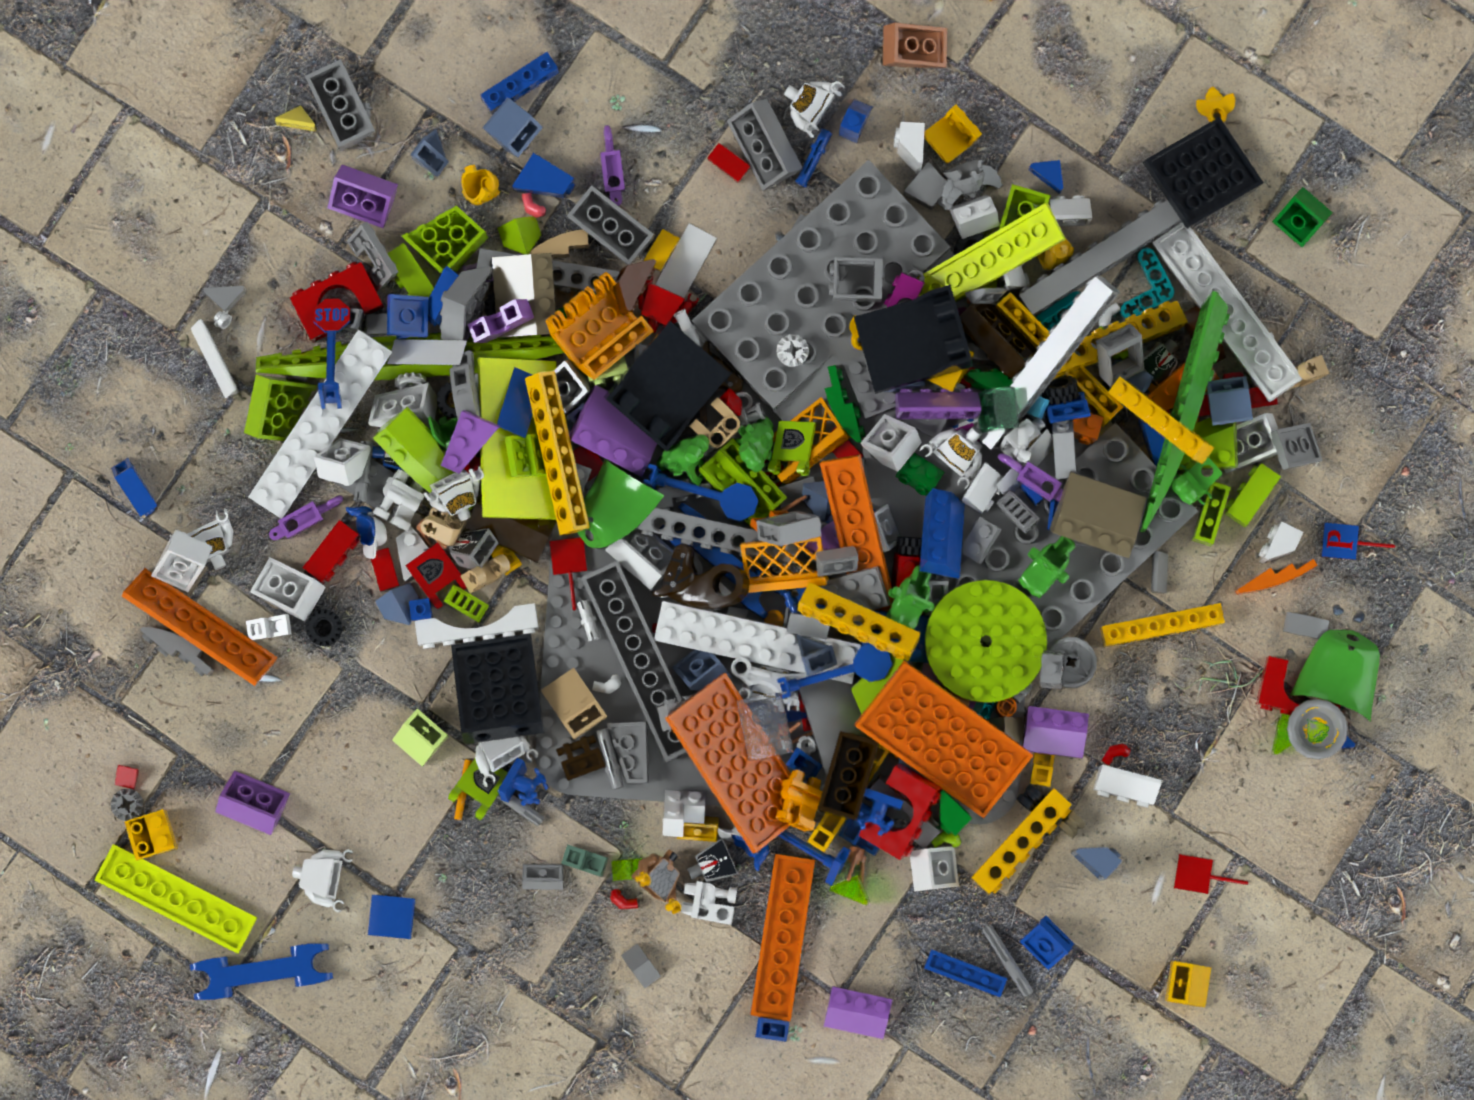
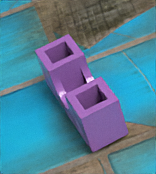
M514 299L499 307L500 312L490 316H482L469 323L468 327L474 342L488 343L533 319L534 315L528 300Z

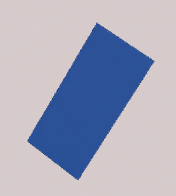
M514 367L497 425H500V428L526 438L533 413L525 378L532 374Z

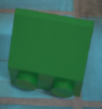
M1302 187L1272 222L1300 247H1303L1333 212Z
M941 789L939 800L940 827L948 835L953 833L956 836L969 823L972 817L945 790Z

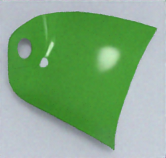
M605 458L594 483L584 497L587 517H593L594 519L593 523L589 521L590 528L586 530L592 532L594 540H588L585 535L586 530L577 533L585 544L591 548L607 547L638 527L658 505L664 494L629 476Z
M1353 630L1326 631L1313 647L1290 695H1303L1327 700L1352 709L1371 722L1380 660L1377 646ZM1348 634L1354 635V636H1356L1359 640H1358V641H1352V640H1350V639L1347 637V635H1348ZM1348 646L1355 647V649L1353 651H1350L1348 649Z

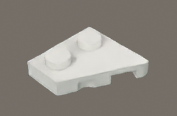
M412 526L408 531H404L396 538L402 575L405 582L413 577L405 565L429 549Z

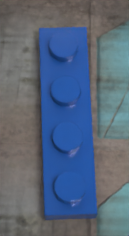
M932 949L924 966V969L997 997H1001L1007 981L1005 977Z

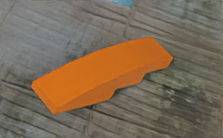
M1312 559L1296 570L1291 563L1276 574L1272 568H1269L1235 592L1239 595L1276 587L1298 578L1318 565Z

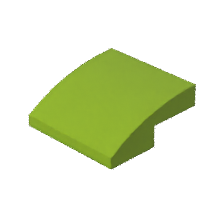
M528 434L526 438L521 436L504 437L511 477L546 474L537 434Z

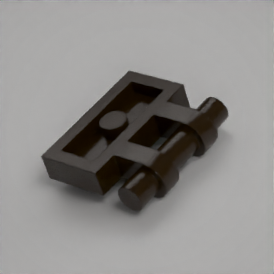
M594 735L580 737V740L570 744L567 742L562 747L556 749L558 757L564 754L567 755L568 759L562 761L561 765L568 781L606 767L599 748L591 750L589 747L590 744L596 742ZM583 747L585 753L574 757L572 751Z

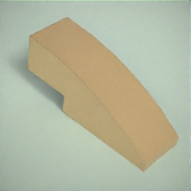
M582 229L560 234L541 243L531 250L529 254L552 253V258L570 257L569 249L589 248L588 233Z

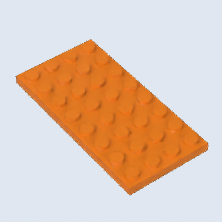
M905 660L855 722V726L933 783L942 787L943 790L982 818H985L1034 756L1032 752Z
M723 673L666 716L665 719L751 852L757 853L790 826L789 823L777 820L776 815L779 810L783 809L782 784L784 780L789 779L791 772L728 675ZM795 804L793 805L790 813H793Z

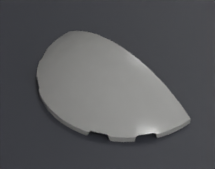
M831 679L799 688V694L809 720L826 778L840 731L868 738L867 734L855 726V722L861 716L851 690L855 684Z

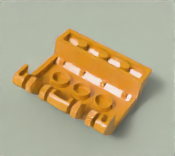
M604 272L599 277V280L593 281L597 294L594 293L592 288L587 286L584 291L578 293L569 303L564 305L566 319L564 314L557 310L554 313L555 315H551L545 320L551 337L577 369L593 380L654 332L643 316L636 318L632 312H628L625 315L620 314L612 288L617 283L607 272Z

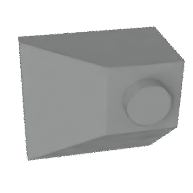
M565 360L554 370L565 415L590 391L588 376L577 369L570 360Z

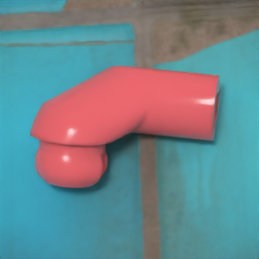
M531 193L522 194L527 214L535 218L545 216L546 208L533 203Z

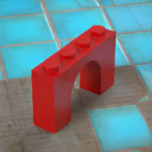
M353 262L347 265V269L342 272H332L328 275V279L323 281L321 279L316 280L310 284L311 287L305 290L303 288L298 289L292 293L293 296L289 297L312 343L327 336V333L314 324V308L320 304L323 296L332 289L344 288L354 293L365 315L384 308L362 262Z
M1272 656L1266 657L1256 701L1257 705H1261L1260 709L1272 711L1274 708L1280 710V714L1290 716L1294 709L1300 705L1290 700L1284 690V679L1289 660ZM1331 702L1339 709L1341 708V705Z
M900 763L894 766L886 784L909 798L913 806L912 821L906 828H895L892 826L890 831L883 833L882 836L877 834L881 830L878 824L868 822L865 823V830H861L858 835L898 860L909 857L914 849L912 844L915 839L918 840L923 832L921 827L924 822L930 819L932 815L930 810L933 804L936 805L940 800V791L942 789L939 785Z

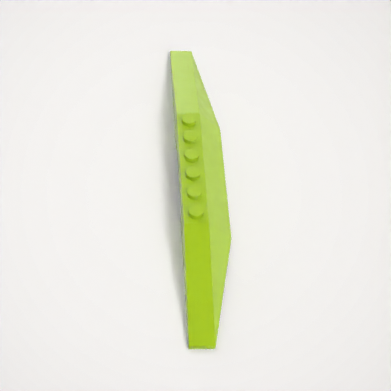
M440 332V333H428V337H426V338H422V337H408V338L405 339V340H443V339H441V332ZM471 335L464 349V352L471 350L474 354L475 373H478V358L536 360L564 353L551 336L542 335L497 337L488 343H475ZM396 336L371 338L392 350ZM341 341L336 342L335 364L349 343L341 344ZM319 345L314 346L313 350L301 352V349L292 350V354L289 355L276 353L256 357V373L326 379L327 347L320 348ZM388 358L374 380H392L406 372L420 373L425 377L450 376V368H453V366L387 364Z

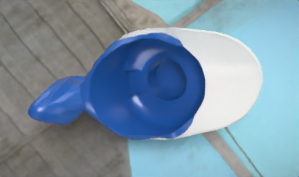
M367 506L346 507L348 514L357 517L356 529L361 537L360 542L363 544L365 557L374 559L377 547L385 544L387 540V531L384 523L374 517L371 508Z
M736 827L732 830L718 828V834L721 838L734 842L735 846L743 848L747 855L754 858V867L756 871H759L760 865L769 854V846L765 845L757 853H752Z

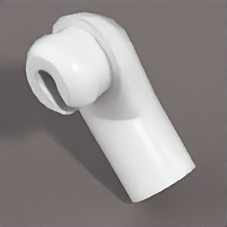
M1117 303L1107 308L1098 321L1099 326H1102L1104 329L1108 328L1111 324L1112 316L1121 311Z
M612 675L611 679L606 683L594 681L592 691L611 694L620 688L621 677L619 675Z

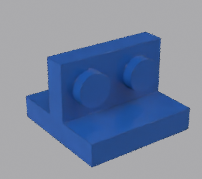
M389 294L387 299V335H394L396 339L405 340L408 337H428V297Z
M1046 915L1019 941L1047 970L1066 956L1074 945Z

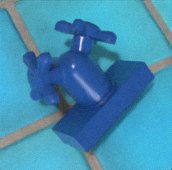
M516 758L498 789L501 800L508 803L515 790L525 793V795L519 794V798L523 799L521 801L522 806L533 803L539 804L540 800L536 798L538 793L535 790L536 786L540 784L543 785L545 790L548 789L545 776L539 772L538 768H535L533 770L537 775L536 778L530 779L525 777L524 775L527 771L525 762L522 759Z
M866 788L864 799L870 800L873 803L870 813L867 815H863V810L860 809L858 822L862 830L866 828L865 823L878 824L881 830L877 834L882 836L883 833L889 832L894 825L893 820L888 824L884 820L888 808L900 811L903 801Z

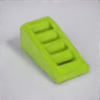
M456 585L452 586L444 600V603L478 623L489 607L488 604ZM459 592L460 595L455 603L451 602L455 594ZM466 596L467 599L461 608L459 604L463 597ZM472 600L474 601V604L468 612L466 611V608ZM479 604L481 605V608L475 616L473 615V612Z

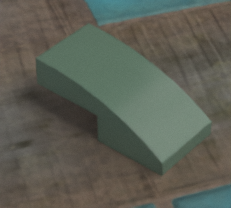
M567 844L561 864L603 877L609 858Z

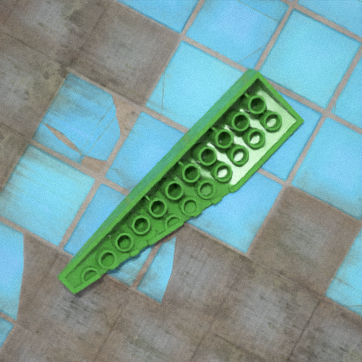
M1212 291L1201 305L1171 416L1192 431L1199 415L1207 383L1212 381L1214 370L1211 369L1213 362L1216 363L1219 357L1217 347L1218 344H1222L1225 333L1222 332L1223 325H1227L1230 316L1227 313V304L1216 291ZM1166 438L1164 439L1139 532L1142 533L1147 529L1162 503L1185 454Z

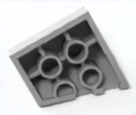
M487 266L462 271L449 290L444 291L441 297L443 307L440 312L442 316L440 324L441 339H469L471 332L468 324L482 317L485 301L482 299L489 286V283L485 281L488 275L491 274L492 267Z

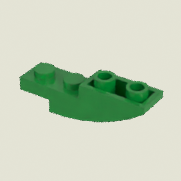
M838 365L829 366L828 371L832 387L824 388L829 405L842 428L857 443H861L866 435L863 425L860 426L858 420L861 417L859 406H855V403L846 404V400H849L847 389L843 388L841 380H844L842 368L838 369Z
M971 369L964 376V380L970 383L972 387L1000 397L1002 392L1013 383V378L1008 379V376L1004 375L1000 369H990L989 372H981V369Z

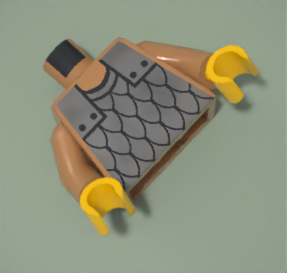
M667 850L663 857L651 854L638 862V869L632 874L631 878L652 897L664 902L667 901L668 904L665 905V909L667 911L672 910V914L681 911V904L676 901V885L680 872L673 866L678 855L671 850Z

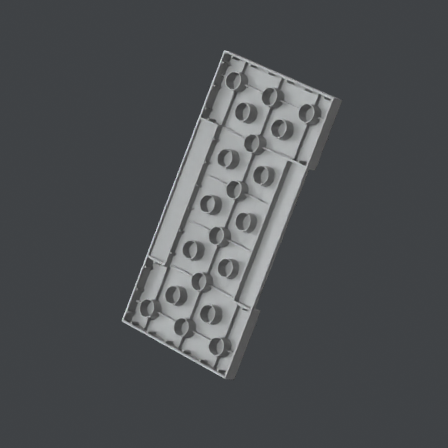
M867 160L692 320V324H695L697 331L707 341H710V345L781 421H791L820 397H823L830 407L824 388L832 387L828 367L838 365V369L842 368L844 380H841L843 388L847 389L849 400H846V404L855 403V406H859L842 366V363L864 355L863 350H857L851 344L852 333L849 329L851 319L855 315L858 316L886 308L887 305H884L888 294H892L891 291L894 287L892 284L896 275L900 276L901 273L907 274L915 269L920 270L924 274L955 255L950 251V246L871 161ZM834 257L883 259L881 302L834 301L833 295H829V283H833V275H830V263H834ZM839 266L838 294L873 295L874 267ZM912 273L910 276L917 278L920 274L915 275ZM967 296L956 302L957 308H967L972 304L967 303ZM907 298L904 301H899L898 304L911 301L912 299ZM965 333L967 342H971L972 339ZM789 334L799 335L806 340L809 347V354L805 362L795 367L783 364L777 356L779 341ZM790 342V349L784 352H790L795 359L796 351H799V349L795 348L792 342ZM973 365L975 369H981V372H989L990 369H1000L998 365ZM972 386L969 388L973 389V392H978L981 404L979 415L988 412L1001 399V397L987 394ZM822 404L815 409L814 416H824L825 409ZM893 408L865 420L860 409L861 417L858 418L860 426L863 425L865 435L867 436L884 414L896 419V411ZM803 418L800 422H809V418ZM1046 418V429H1048L1053 437V423L1049 424V419ZM947 419L941 432L969 419ZM813 420L816 423L815 431H821L823 420ZM827 421L825 432L830 433L836 427L834 422ZM1111 421L1104 427L1101 426L1098 439L1093 444L1085 445L1074 438L1076 474L1146 497L1136 541L1130 557L1126 558L1073 540L1075 548L1071 551L1069 564L1064 570L1069 575L1068 580L1063 584L1056 580L1041 598L1031 595L1018 581L1025 569L1033 561L1028 556V553L1033 547L1041 551L1046 545L1057 542L1061 535L1047 529L1050 502L1043 498L1042 502L1035 507L1021 490L1020 485L1014 493L1040 518V521L1025 534L997 506V502L1003 497L1001 492L999 495L995 493L991 498L994 503L988 512L984 510L980 514L965 504L962 542L969 536L973 523L979 517L989 520L1002 530L982 564L961 553L960 577L958 579L947 576L949 581L948 593L966 583L981 580L1003 582L1017 588L1039 610L1046 628L1047 649H1050L1053 644L1071 630L1198 512L1192 504L1189 505L1183 502L1174 493L1170 485L1149 526L1143 533L1139 532L1157 467L1116 423L1112 424ZM917 430L922 443L914 453L945 471L935 489L953 492L962 501L968 489L964 490L967 483L962 481L958 486V480L961 476L933 451L930 456L924 457L929 453V449L924 447L919 451L920 447L925 444L929 445V441L933 438ZM814 433L812 445L819 442L820 434ZM850 437L849 440L863 454L861 443H857ZM980 441L979 443L983 446L980 450L982 453L981 468L986 463L1004 477L1011 469V466H1007L998 459V455L1003 452L1000 448L999 450H990ZM1053 448L1037 467L1056 479ZM831 452L819 462L837 459V457ZM866 461L869 493L873 509L877 510L883 505L888 504L900 537L922 538L926 496L918 494L911 486L901 483L895 477L897 471L887 466L875 467ZM1068 478L1056 479L1062 483L1060 488L1064 490ZM1048 481L1044 482L1042 490L1047 493L1052 492L1053 484ZM1019 505L1015 507L1011 511V513H1013L1019 507ZM1029 516L1022 524L1024 525L1031 517Z

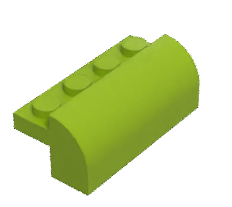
M732 438L698 471L721 493L736 483L752 487L759 501L755 514L745 519V522L750 526L752 518H766L770 511H774L787 497L762 470L755 473L747 468L739 454L740 446Z

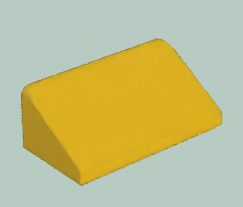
M705 816L704 824L684 823L683 837H677V839L717 842L719 818Z

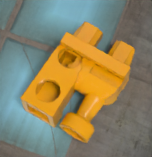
M793 770L789 779L783 781L781 796L784 799L783 809L777 812L776 819L789 823L790 826L803 832L814 830L816 824L814 818L822 795L820 790L821 780L809 777L807 784L803 783L805 773L800 770ZM795 804L793 813H790L793 805Z

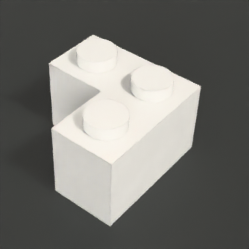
M665 790L663 836L683 837L684 823L704 824L706 792Z

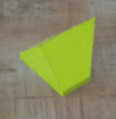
M533 216L515 218L498 227L503 247L524 255L530 253L542 235L537 219Z

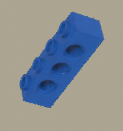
M545 52L480 94L481 99L493 115L507 97L515 102L559 73L558 67L549 53Z

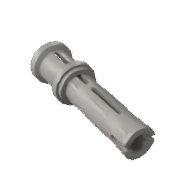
M760 402L748 409L742 408L741 415L737 416L740 424L744 426L758 419H766ZM733 419L726 422L727 429L737 426V422ZM721 420L705 425V427L711 432Z

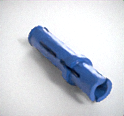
M822 128L815 144L811 145L810 148L812 150L797 180H795L797 184L807 187L833 135L828 130Z

